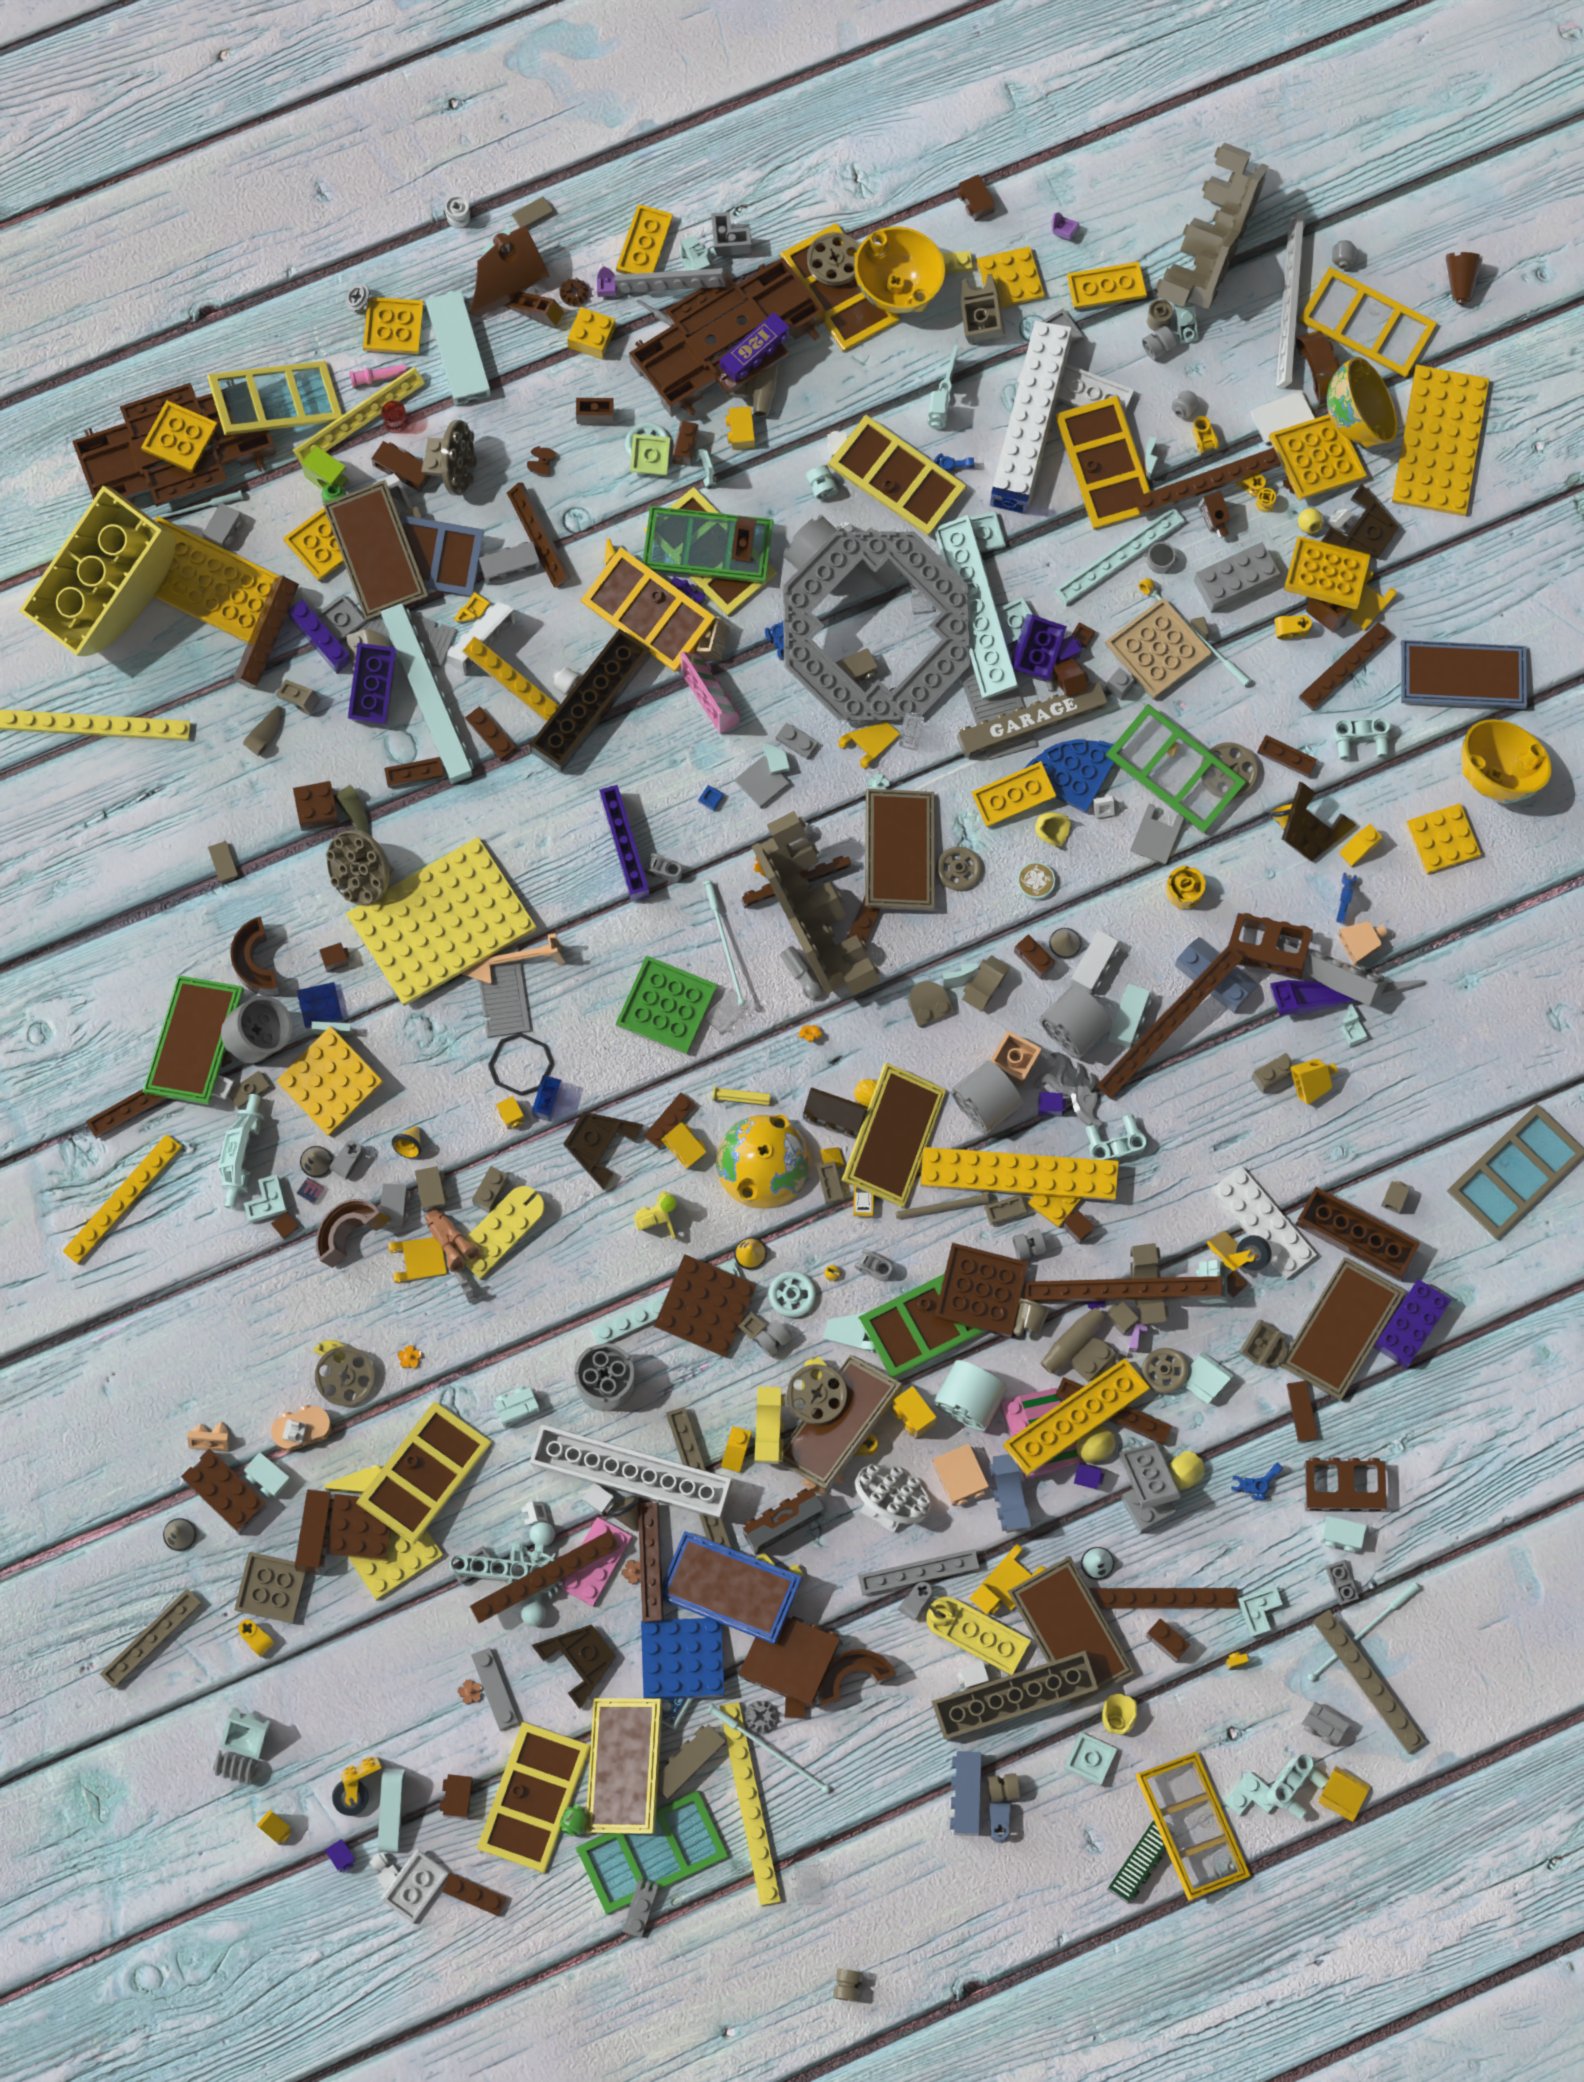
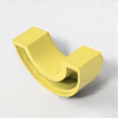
M758 1386L755 1463L779 1464V1462H783V1439H780V1432H784V1420H780L781 1406H785V1394H781V1387Z

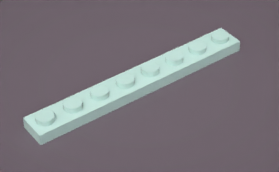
M734 1262L719 1268L741 1278ZM667 1293L592 1327L591 1331L598 1345L610 1343L656 1321Z

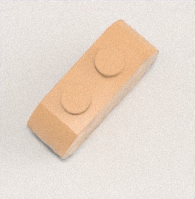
M306 1405L299 1408L298 1412H286L280 1415V1418L276 1419L272 1425L271 1435L279 1449L291 1452L327 1439L331 1432V1421L328 1414L322 1408ZM287 1419L307 1423L302 1444L282 1439Z

